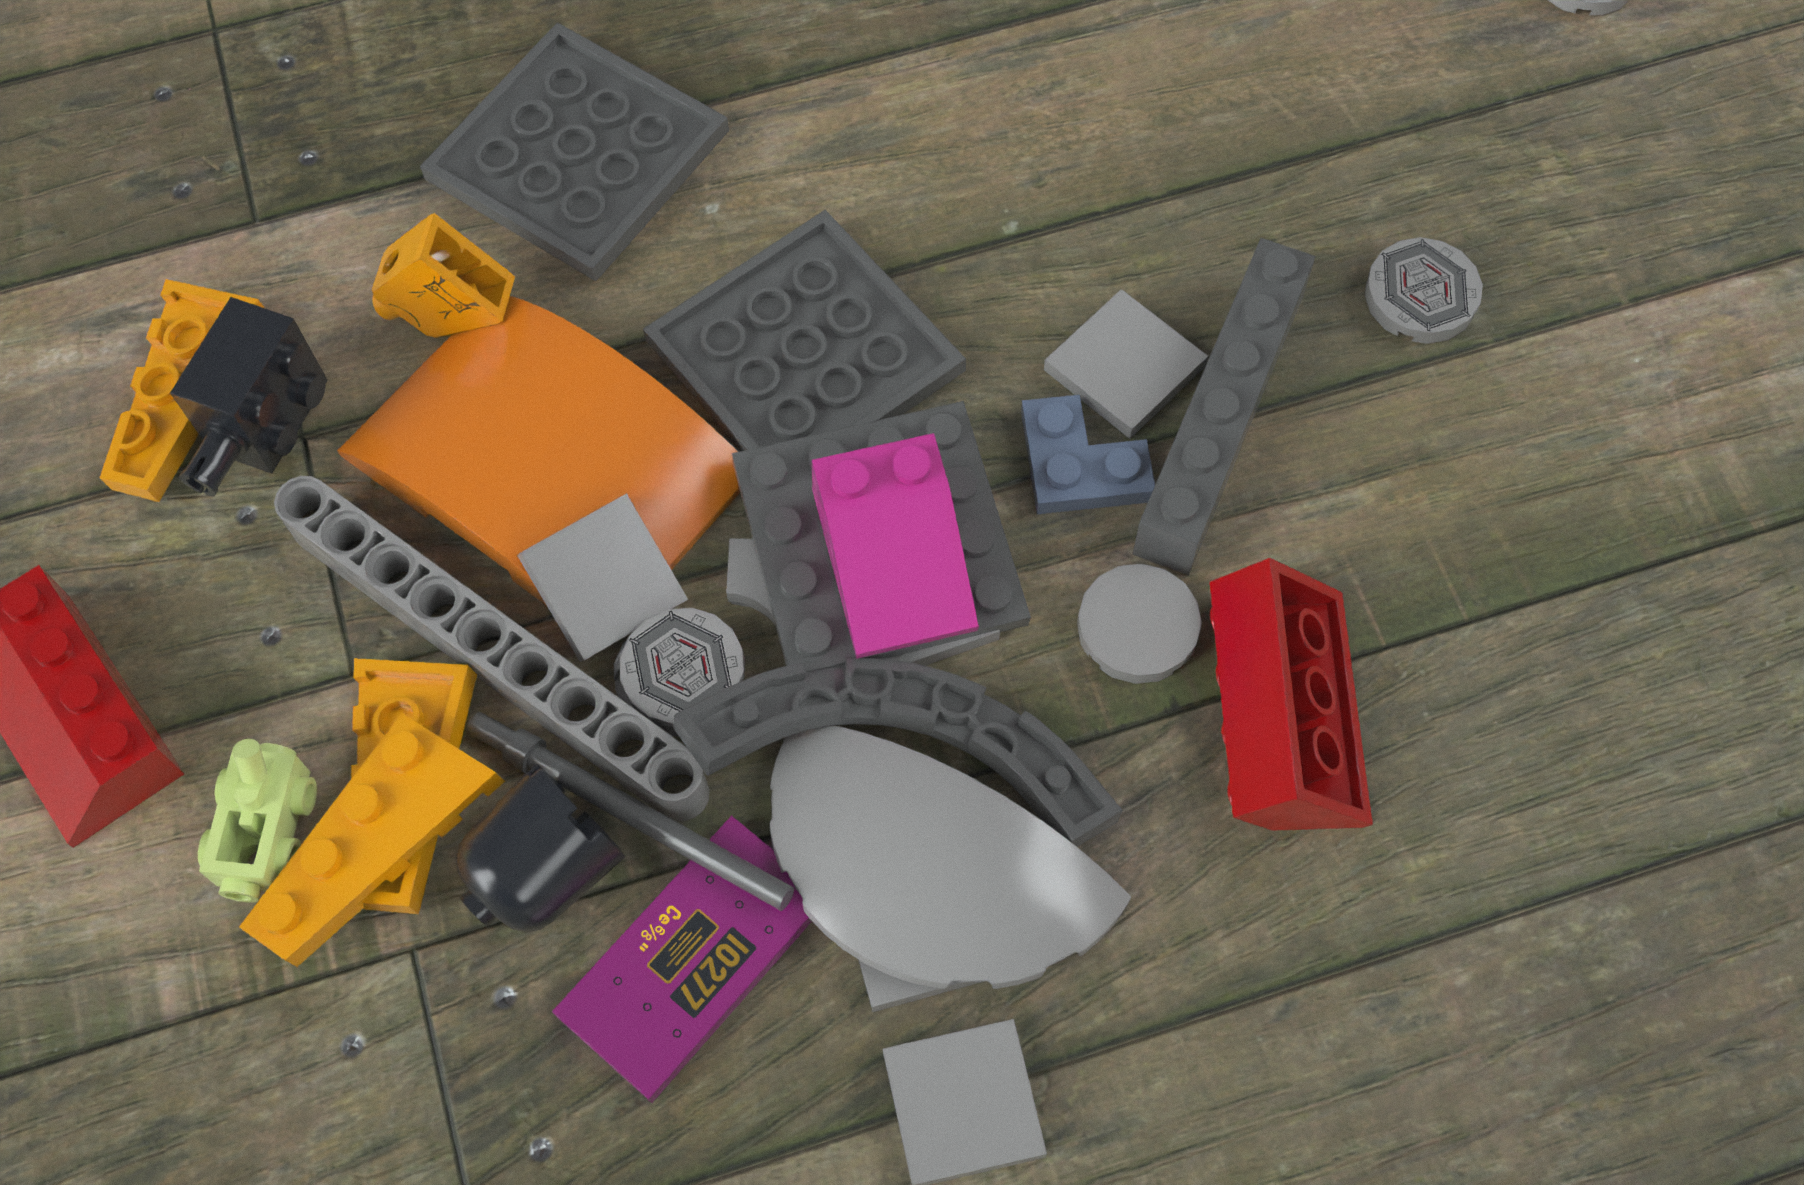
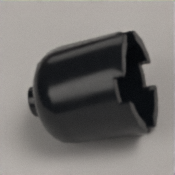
M536 764L470 829L458 846L455 858L457 871L469 889L460 899L486 926L497 918L513 930L522 932L541 930L556 920L626 857L618 845L586 811L577 819L572 816L578 808L564 794V788L539 764Z

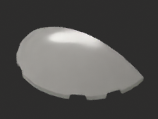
M834 725L796 733L785 737L776 758L770 790H772L770 835L781 873L788 872L795 888L803 898L804 912L827 937L847 953L883 973L914 984L939 989L947 988L953 981H988L993 989L1023 984L1042 977L1047 967L1066 959L1075 952L1079 956L1084 955L1108 933L1130 902L1131 896L1104 869L1041 819L974 778L929 756L885 739Z

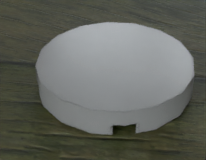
M1146 564L1118 566L1098 576L1084 593L1077 620L1080 645L1089 657L1090 654L1092 659L1100 665L1099 669L1110 677L1134 684L1161 681L1172 675L1174 670L1180 668L1184 662L1186 663L1195 651L1202 624L1198 602L1187 585L1166 569Z

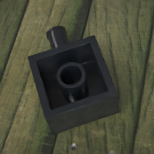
M230 297L171 390V396L203 439L188 466L179 476L180 480L191 489L202 493L204 487H206L204 493L207 496L214 497L234 461L273 474L281 458L288 455L293 449L300 426L309 411L317 407L321 402L328 381L294 318Z

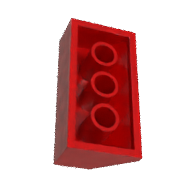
M1267 558L1210 581L1212 603L1210 620L1215 633L1218 663L1215 672L1221 693L1223 713L1221 733L1226 745L1229 773L1227 793L1232 806L1233 818L1272 831L1364 828L1373 825L1343 593L1272 558Z
M38 565L0 588V734L67 844L74 848L185 774L71 597L55 580Z

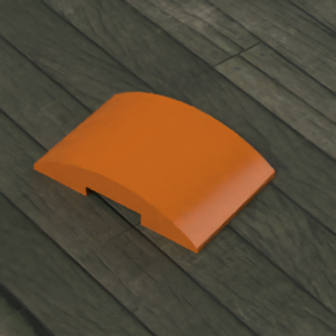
M513 296L509 297L501 323L452 334L337 450L341 457L426 518L430 514L505 568L513 582L543 604H545L543 598L517 556L529 547L627 493L672 570L740 493L732 461V453L738 451L693 409L639 366L590 333L542 307Z

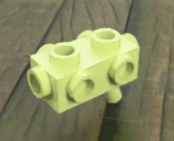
M254 739L241 740L232 749L228 767L222 769L218 775L215 785L217 808L211 829H207L200 839L198 862L200 865L199 872L216 886H220L218 894L225 898L240 902H258L261 891L266 892L301 846L300 840L294 838L299 815L308 816L312 812L316 802L317 785L315 779L309 777L311 771L296 756L297 753L288 747L271 743L259 744ZM257 851L254 864H248L249 857Z

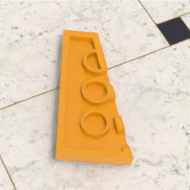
M165 279L160 296L166 303L161 318H152L146 339L151 343V348L145 366L136 367L130 387L136 394L131 409L120 415L100 475V479L111 490L160 502L198 436V432L170 392L230 297L265 308L259 299Z
M354 658L353 678L359 683L358 705L353 706L352 731L358 735L357 764L351 765V779L401 713L458 749L460 748L477 674L469 665ZM438 834L408 859L412 865L392 883L388 880L383 881L362 900L364 910L419 914Z
M401 713L239 928L285 961L298 967L363 909L362 900L383 881L388 880L392 883L412 865L408 861L410 857L436 834L443 838L463 820L459 814L482 793L487 797L490 796L505 780L495 771Z

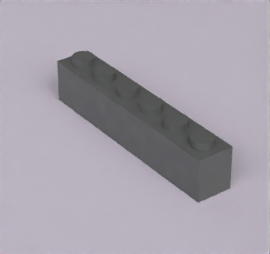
M1260 238L1141 517L1132 555L1189 576L1304 296L1316 256Z

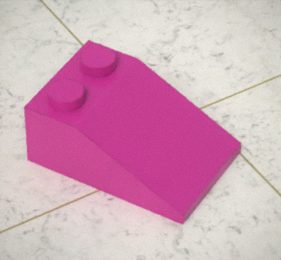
M934 433L813 459L812 491L856 659L978 631L979 625L953 500Z

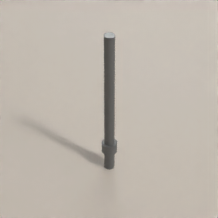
M482 712L476 713L469 721L467 733L503 753V760L518 770L528 773L536 764H539L563 788L780 911L784 910L792 899L794 887L546 749V741L523 728L514 731Z

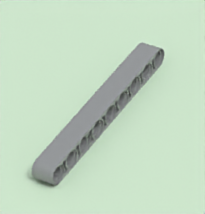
M299 476L288 480L280 487L274 500L276 513L302 548L458 664L469 665L477 674V678L653 809L674 821H686L695 818L705 809L709 801V786L703 769L686 746L321 480L312 476ZM318 509L310 517L303 518L310 510ZM363 540L355 549L344 551L352 542ZM408 572L399 582L387 584L395 574ZM454 604L447 614L440 617H431L433 612L440 606ZM491 637L500 638L497 645L492 649L476 651L478 645L485 639ZM535 671L547 672L545 678L538 684L533 686L521 685L524 678ZM592 705L595 707L592 714L584 720H567L571 711L578 706ZM636 739L644 742L640 751L635 755L629 757H618L615 755L618 746L624 741ZM688 775L693 778L690 787L683 792L669 794L663 791L666 781L673 776Z

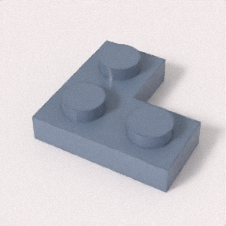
M1080 395L1022 400L1021 415L1037 514L1148 503L1155 487L1147 439L1088 445Z

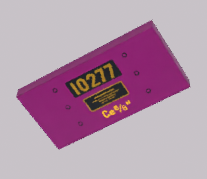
M733 816L721 826L710 838V841L794 887V894L787 907L780 911L690 860L552 1011L556 1018L651 1103L654 1102L812 922L804 912L803 898L795 888L788 872L781 873L774 850Z

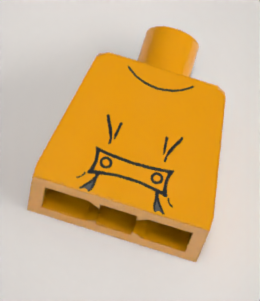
M433 213L387 247L383 253L371 289L373 293L372 302L375 311L383 319L393 320L401 317L426 336L437 338L501 323L515 276L441 217Z

